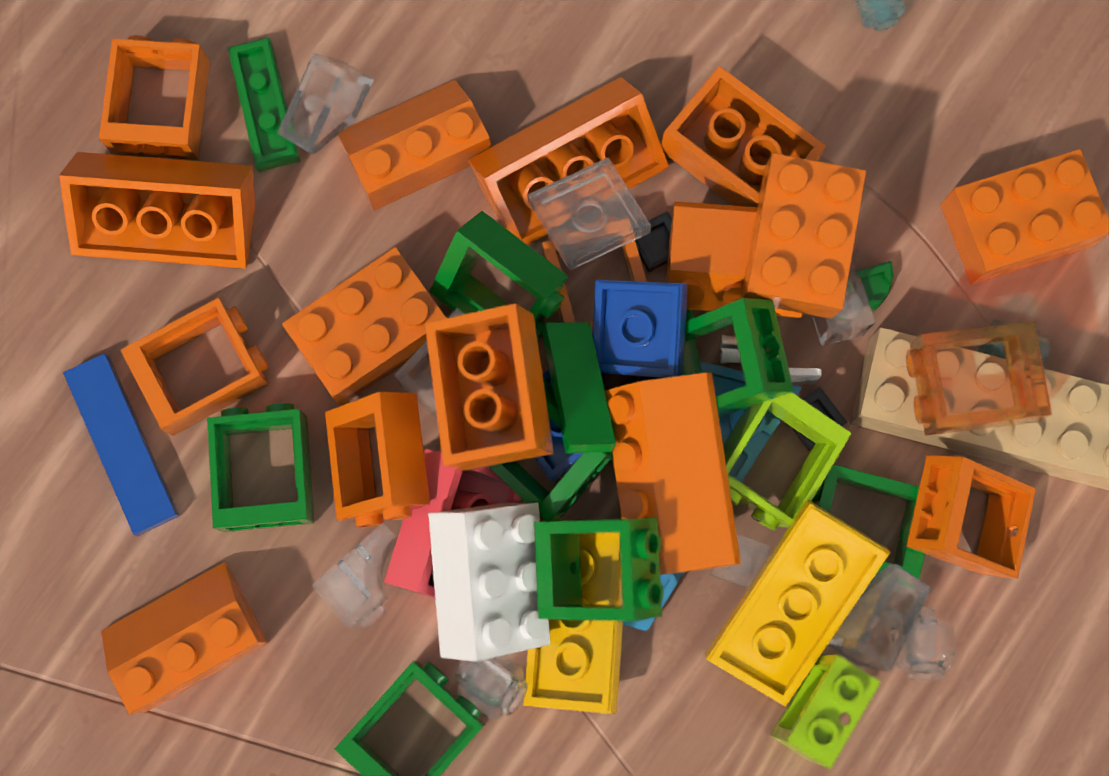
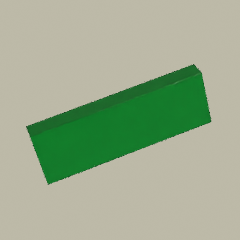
M270 37L227 47L255 167L258 172L300 162L301 159Z
M546 322L542 329V336L565 452H612L616 441L590 322Z

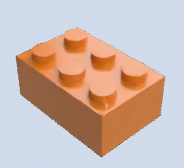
M721 66L714 71L664 131L661 144L665 155L732 206L745 207L758 206L764 168L772 153L819 162L826 148L825 144Z
M1081 149L956 187L940 204L971 285L1094 247L1109 235V217Z
M772 153L764 168L741 299L773 300L774 307L777 309L830 319L843 309L866 170Z
M394 247L281 324L332 398L339 406H342L426 349L428 344L425 323L446 319V317L398 249Z
M515 303L425 323L443 465L465 471L554 454L534 314Z

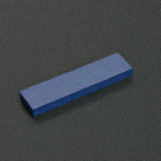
M104 353L63 372L133 535L140 536L179 517L176 506L110 357Z

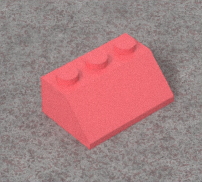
M425 449L424 457L430 504L411 509L412 517L403 519L384 583L435 598L428 513L499 503H519L521 497L488 466L465 471L443 465L441 451Z

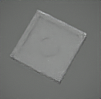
M609 158L528 194L530 205L569 270H573L651 233L650 222Z

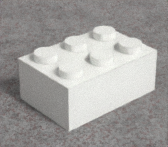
M538 502L499 503L428 513L440 657L481 661L550 645L548 619H538L534 522H540Z

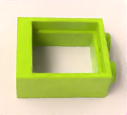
M794 393L746 408L723 445L732 504L737 506L741 501L754 510L751 517L755 521L773 531L777 527L789 528L807 499L812 501L852 433ZM766 411H769L816 443L778 507L729 475V472Z
M820 655L789 701L769 736L805 759L831 769L881 682L839 655ZM843 712L850 716V721L845 725L839 721V717Z

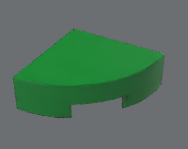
M891 261L849 273L848 284L860 318L874 312L886 299L893 281Z

